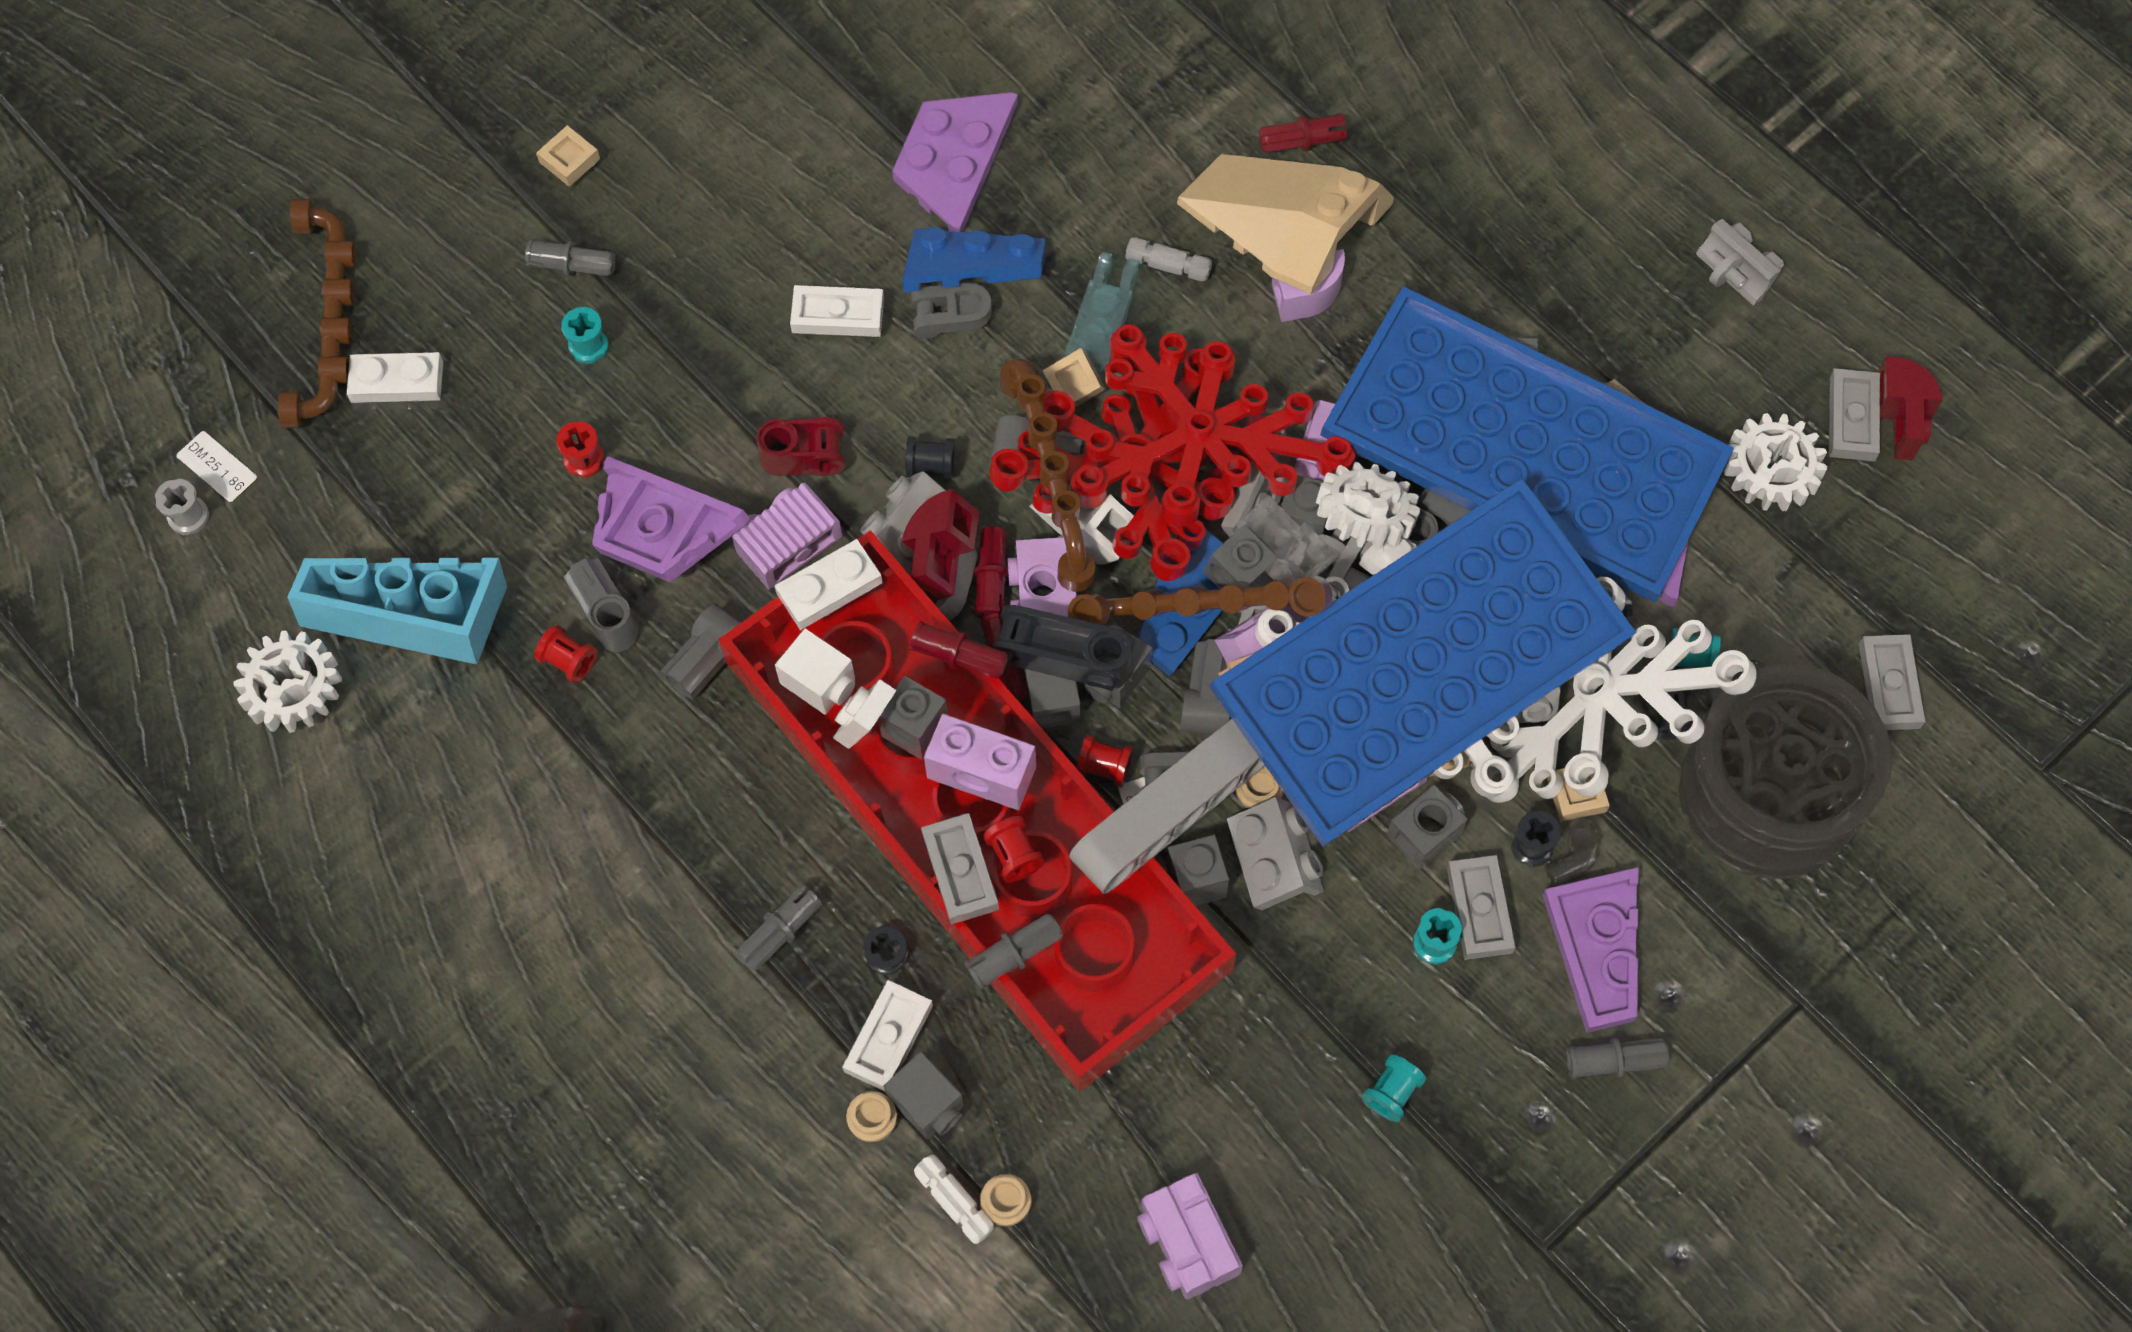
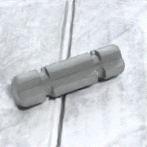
M1137 237L1130 239L1126 249V259L1128 261L1138 264L1147 262L1149 267L1180 276L1186 273L1188 278L1201 282L1207 281L1212 268V260L1210 258L1197 254L1191 257L1189 256L1190 252L1154 243L1152 246L1150 241Z

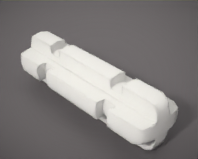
M933 1154L927 1156L915 1167V1176L925 1188H932L930 1191L931 1195L956 1224L961 1223L963 1225L961 1227L962 1231L972 1243L977 1244L983 1241L993 1231V1222L983 1210L978 1211L976 1209L978 1207L977 1203L952 1174L947 1175L945 1173L947 1171L946 1167L937 1156Z

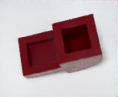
M1886 356L1878 370V373H1880V418L1893 419L1894 459L1913 461L1922 444L1929 442L1931 419L1942 402L1941 390L1930 372L1918 363L1905 358Z
M952 489L940 492L926 500L910 518L902 537V543L914 551L911 570L912 579L939 600L954 596L959 555L974 551L979 510Z

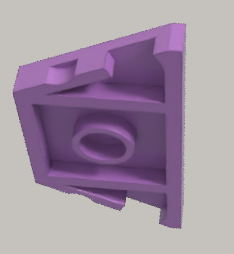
M1011 92L923 102L893 168V181L906 193L914 195L918 199L919 204L929 214L934 212L948 225L949 231L963 232L1018 106V94Z
M607 457L603 470L608 474L606 493L599 494L597 508L599 520L595 525L592 545L600 554L665 581L672 582L744 527L750 520V517L743 509L614 458Z

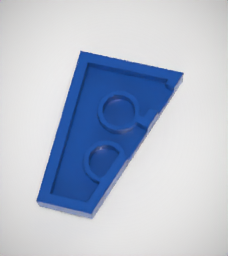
M934 227L914 229L903 275V293L919 291V283L941 281L943 288L959 287V280L980 277L987 283L1041 278L1046 238H1033L1025 234L1014 236L993 235L983 231H972L969 233L953 232Z
M1206 530L1201 547L1190 551V560L1185 574L1174 581H1163L1158 578L1154 588L1160 589L1165 594L1177 593L1181 589L1194 585H1201L1207 590H1220L1202 571L1210 556L1223 543ZM1184 532L1187 536L1197 537L1192 532ZM1209 609L1189 617L1182 616L1178 612L1163 613L1160 616L1142 620L1136 637L1153 647L1152 663L1170 676L1222 609Z

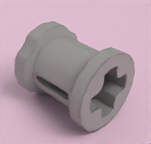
M184 479L168 480L159 486L155 493L156 507L166 516L169 526L176 533L192 535L198 533L206 526L209 521V510L207 505L200 498L196 497L197 492L194 486Z

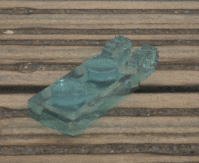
M1102 252L1093 281H1089L1064 353V357L1082 348L1087 351L1096 371L1104 373L1106 365L1112 360L1110 356V339L1112 334L1125 323L1132 302V289L1139 267V261L1128 259L1127 264L1123 268L1120 287L1108 285L1106 281L1112 269L1113 256L1106 252Z

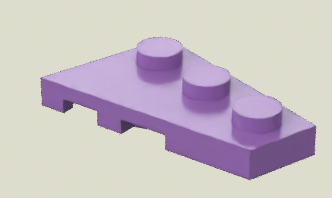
M1639 867L1544 890L1542 895L1586 1033L1631 1023L1637 1018L1638 958H1636V929L1638 928V909H1636Z

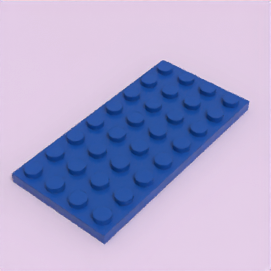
M1404 286L1322 426L1320 436L1326 439L1331 437L1345 438L1356 454L1390 471H1394L1396 474L1470 511L1522 478L1592 572L1602 577L1611 578L1616 584L1654 603L1659 598L1734 450V447Z
M1521 478L1333 601L1323 613L1304 620L1213 680L1209 687L1319 843L1324 847L1632 638L1637 632Z

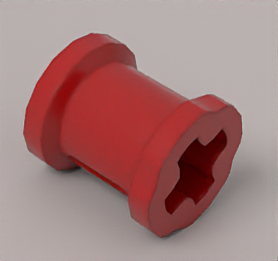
M574 421L563 426L557 434L556 443L559 452L564 456L563 461L567 471L571 475L581 478L594 476L601 470L605 460L603 450L598 444L595 429L590 424L582 421ZM572 434L576 435L577 441H573ZM588 458L590 463L588 466H586L584 459Z
M556 625L551 626L542 635L535 649L534 658L541 664H552L566 673L567 680L577 684L591 671L595 664L598 650L591 644H580L567 636L563 627Z
M1087 734L1076 768L1083 777L1086 773L1113 780L1115 786L1123 788L1129 772L1134 747L1126 745L1122 749L1097 742L1095 736Z
M1021 816L1009 817L998 822L984 833L986 844L993 846L1003 866L1001 875L1006 882H1014L1030 876L1039 870L1045 862L1040 852H1034L1024 832L1026 827Z

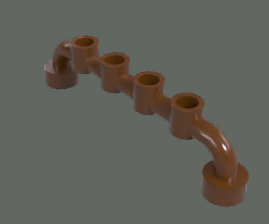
M292 199L290 220L293 234H313L314 225L322 226L328 233V240L325 242L326 275L322 288L324 311L320 323L322 346L321 357L318 360L319 391L314 398L302 401L300 392H280L278 397V418L281 428H301L302 419L317 417L327 411L335 401L338 383H348L349 359L347 356H339L340 344H351L352 340L351 320L349 317H342V306H352L354 301L352 279H344V267H355L354 241H346L345 228L338 216L326 209L313 208L311 199Z
M1013 359L1005 363L1001 369L1000 387L1006 396L1017 399L1018 407L1027 414L1029 421L1028 442L1032 448L1038 451L1041 461L1040 482L1050 490L1053 500L1051 518L1053 523L1062 530L1067 552L1058 561L1057 579L1066 590L1072 592L1084 591L1094 581L1095 562L1091 555L1085 552L1084 540L1079 524L1080 497L1075 492L1070 491L1067 485L1068 458L1062 452L1057 451L1055 446L1057 421L1051 414L1045 413L1043 406L1045 382L1041 377L1037 376L1035 367L1024 359Z
M1317 575L1303 577L1295 582L1291 579L1283 578L1260 587H1251L1246 582H1236L1224 586L1221 590H1207L1201 585H1194L1181 589L1177 593L1165 594L1160 589L1152 588L1138 592L1134 596L1105 599L1098 593L1089 592L1072 599L1068 606V617L1105 625L1109 617L1135 615L1139 619L1147 620L1160 616L1163 613L1178 612L1182 616L1189 617L1209 609H1222L1227 613H1237L1251 606L1265 605L1272 610H1281L1291 606L1299 615L1310 617L1323 613L1329 608L1333 593L1330 584L1324 578Z

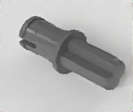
M529 239L525 250L527 267L563 271L566 276H571L573 271L608 276L612 275L615 270L616 257L613 252L577 247L576 242L570 240L563 244Z
M800 884L773 913L767 912L763 916L765 922L737 949L736 955L743 965L750 970H758L785 942L792 943L795 940L793 934L822 907L820 899L811 890L806 894L807 887Z
M1046 914L1009 937L1006 933L1001 934L1002 940L982 953L964 961V964L981 990L995 981V979L1019 966L1021 970L1026 966L1023 962L1060 940L1063 936L1062 930L1054 917Z
M1611 1038L1609 1044L1567 1047L1566 1061L1571 1079L1614 1074L1616 1078H1622L1624 1072L1667 1067L1669 1065V1050L1663 1039L1620 1043L1617 1038Z

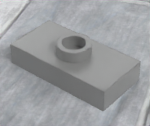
M1834 368L1830 376L1829 457L1876 461L1880 454V373Z
M1910 634L1863 636L1859 642V650L1873 731L1921 729L1925 723V716Z
M969 813L921 827L950 923L955 924L999 910L998 901Z
M1497 855L1449 861L1447 873L1455 914L1460 919L1462 925L1460 939L1464 960L1513 954L1515 943Z

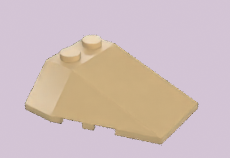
M1221 154L1178 197L1177 204L1214 233L1220 229L1234 240L1233 248L1242 255L1249 251L1262 261V270L1269 276L1312 294L1332 272L1339 240L1358 220L1373 226L1392 206L1394 196L1381 183L1364 177L1359 172L1350 171L1343 167Z

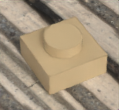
M569 126L563 128L536 152L539 163L569 187L600 160L598 150Z
M1082 348L1043 370L1052 390L1062 391L1070 395L1074 400L1075 407L1106 390L1087 351Z
M1565 768L1555 770L1563 780L1561 791L1553 797L1560 822L1607 812L1610 805L1605 789L1598 795L1581 796L1566 783L1564 778ZM1595 773L1587 777L1585 784L1594 777ZM1551 776L1547 777L1548 784L1551 781Z

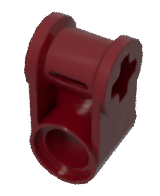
M832 417L769 420L760 427L757 434L761 466L766 472L774 476L811 474L831 476L842 472L845 468V459L840 455V438L844 435L843 422ZM777 444L788 446L785 450L778 452L769 449Z

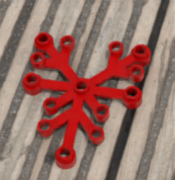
M1123 325L1112 334L1110 339V356L1112 360L1106 365V384L1114 390H1124L1127 388L1158 394L1179 419L1177 430L1145 446L1114 441L1112 434L1104 429L1092 430L1086 436L1085 451L1087 456L1095 461L1107 459L1115 461L1101 468L1094 465L1082 466L1071 477L1070 491L1075 492L1080 497L1081 507L1095 508L1106 500L1108 485L1124 478L1121 486L1122 500L1130 506H1141L1149 499L1150 483L1148 480L1153 463L1185 448L1176 484L1168 488L1163 495L1162 515L1166 521L1173 525L1186 526L1193 523L1199 515L1200 496L1195 490L1203 453L1205 452L1221 470L1222 479L1227 485L1242 487L1249 482L1251 463L1243 456L1233 455L1225 444L1240 447L1266 478L1269 490L1275 495L1287 496L1292 494L1296 488L1297 472L1290 465L1279 464L1271 453L1316 461L1318 471L1323 476H1326L1328 472L1335 474L1339 465L1352 471L1355 451L1350 443L1342 437H1331L1323 443L1276 434L1293 424H1304L1311 419L1313 400L1305 393L1291 394L1286 399L1285 408L1244 428L1229 426L1249 415L1257 416L1262 414L1267 408L1268 392L1261 385H1247L1241 390L1240 399L1214 411L1220 384L1233 376L1235 367V354L1229 345L1221 341L1207 344L1199 354L1198 372L1203 379L1194 408L1174 384L1179 363L1186 357V339L1178 333L1165 334L1160 339L1159 356L1161 360L1158 365L1146 350V337L1141 330L1134 325ZM1177 347L1178 350H1169L1167 348ZM1132 366H1135L1138 371H1133ZM1119 372L1125 375L1118 377L1113 374ZM1249 398H1257V399H1259L1260 401H1258V402H1251V401H1249L1248 399H1249ZM1300 406L1303 407L1305 410L1299 411L1295 410L1292 407ZM1095 443H1103V444H1105L1106 446H1104V447H1096V446H1094L1093 444H1095ZM1240 469L1243 471V473L1235 474L1232 473L1230 470ZM1282 477L1288 479L1289 481L1283 483L1277 481L1276 479ZM1136 487L1140 488L1142 491L1134 493L1129 491L1128 489Z
M1201 348L1192 349L1186 353L1181 368L1182 379L1176 385L1188 401L1197 390H1200L1203 379L1198 372ZM1133 366V371H1138V369L1135 366ZM1124 389L1136 399L1145 425L1140 434L1135 433L1129 415L1131 405L1126 397L1112 394L1104 400L1101 416L1105 422L1113 425L1116 437L1113 436L1114 441L1145 446L1177 430L1179 419L1165 402H1163L1160 408L1158 407L1154 393ZM1058 390L1045 392L1044 410L1045 413L1051 414L1056 419V433L1065 430L1086 442V436L1089 432L1101 429L1074 414L1075 403L1067 393ZM1110 408H1118L1121 412H1115ZM1028 430L1019 435L1016 450L1002 449L997 451L992 457L989 476L994 485L1002 491H1014L1022 486L1025 480L1040 478L1041 461L1038 451L1025 445L1029 444ZM1095 443V444H1093V445L1096 446V447H1104V446H1106V445L1103 444V443ZM1056 446L1057 451L1065 454L1069 461L1067 485L1071 482L1072 475L1082 466L1094 465L1101 468L1115 461L1109 459L1095 461L1089 458L1087 454L1072 455ZM1185 448L1153 463L1148 480L1150 483L1149 499L1140 506L1127 526L1121 527L1116 531L1112 545L1113 551L1119 557L1125 559L1134 558L1139 554L1143 536L1148 531L1153 545L1150 567L1155 576L1163 581H1174L1185 574L1190 560V551L1201 547L1206 534L1205 526L1197 519L1186 526H1176L1166 521L1162 515V504L1159 503L1151 480L1152 478L1169 488L1176 484L1179 471L1164 463L1182 461ZM1206 452L1203 453L1200 468L1206 463L1208 457ZM1207 478L1201 483L1196 481L1195 490L1200 496L1199 514L1208 520H1218L1227 515L1234 500V489L1220 478ZM1039 483L1034 491L1033 506L1041 513L1051 514L1053 500H1045L1041 497L1042 495L1051 496L1050 490ZM1134 487L1135 493L1142 491L1140 488ZM1169 530L1176 534L1175 539L1171 538ZM1184 532H1192L1197 537L1187 536ZM1121 540H1129L1134 545H1126Z

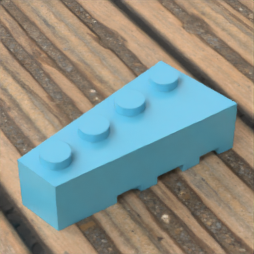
M304 558L287 598L300 627L478 664L507 585L499 558H482L481 563H460L459 558H439V563H412L410 558H392V561L389 563H367L366 558Z

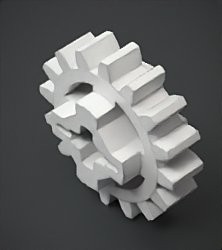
M1768 413L1763 414L1759 425L1749 418L1746 420L1742 431L1737 429L1734 431L1729 442L1730 444H1728L1734 447V450L1728 460L1724 475L1736 476L1731 489L1733 491L1745 489L1748 492L1745 502L1748 504L1754 501L1755 498L1761 499L1762 509L1766 511L1772 502H1778L1782 511H1787L1792 500L1799 506H1802L1809 494L1815 495L1822 483L1820 480H1822L1827 471V465L1822 463L1827 453L1826 449L1814 448L1819 435L1812 433L1806 436L1802 432L1805 426L1803 421L1798 422L1794 427L1788 425V416L1786 414H1782L1778 423L1772 422ZM1779 456H1782L1778 463H1774L1772 468H1768L1772 461L1775 462Z
M1354 462L1352 471L1339 465L1335 474L1329 472L1326 474L1316 499V503L1319 504L1317 515L1318 517L1327 518L1325 525L1327 530L1336 528L1341 530L1339 539L1344 541L1351 536L1356 538L1358 547H1363L1365 542H1372L1376 549H1382L1384 540L1393 546H1398L1401 537L1407 539L1410 537L1420 512V508L1416 506L1419 497L1417 494L1408 493L1410 487L1408 481L1399 483L1394 481L1396 475L1394 471L1383 475L1379 473L1378 465L1373 464L1371 469H1363L1359 462Z
M281 631L279 642L273 643L268 636L263 637L262 640L265 648L258 651L249 647L247 652L252 658L251 662L238 663L237 669L245 677L234 681V687L242 694L237 699L239 704L245 711H249L248 715L256 724L264 721L268 729L273 732L277 730L280 723L284 724L289 733L295 732L297 721L303 720L309 728L314 726L311 715L318 712L327 716L329 711L324 702L326 699L338 700L339 694L331 686L342 682L341 675L335 669L338 662L331 652H327V648L320 639L311 643L306 632L301 631L295 641L292 640L287 631ZM309 661L316 665L317 677L312 676L310 673ZM259 686L264 687L266 690L264 693L267 698L266 703L260 698Z

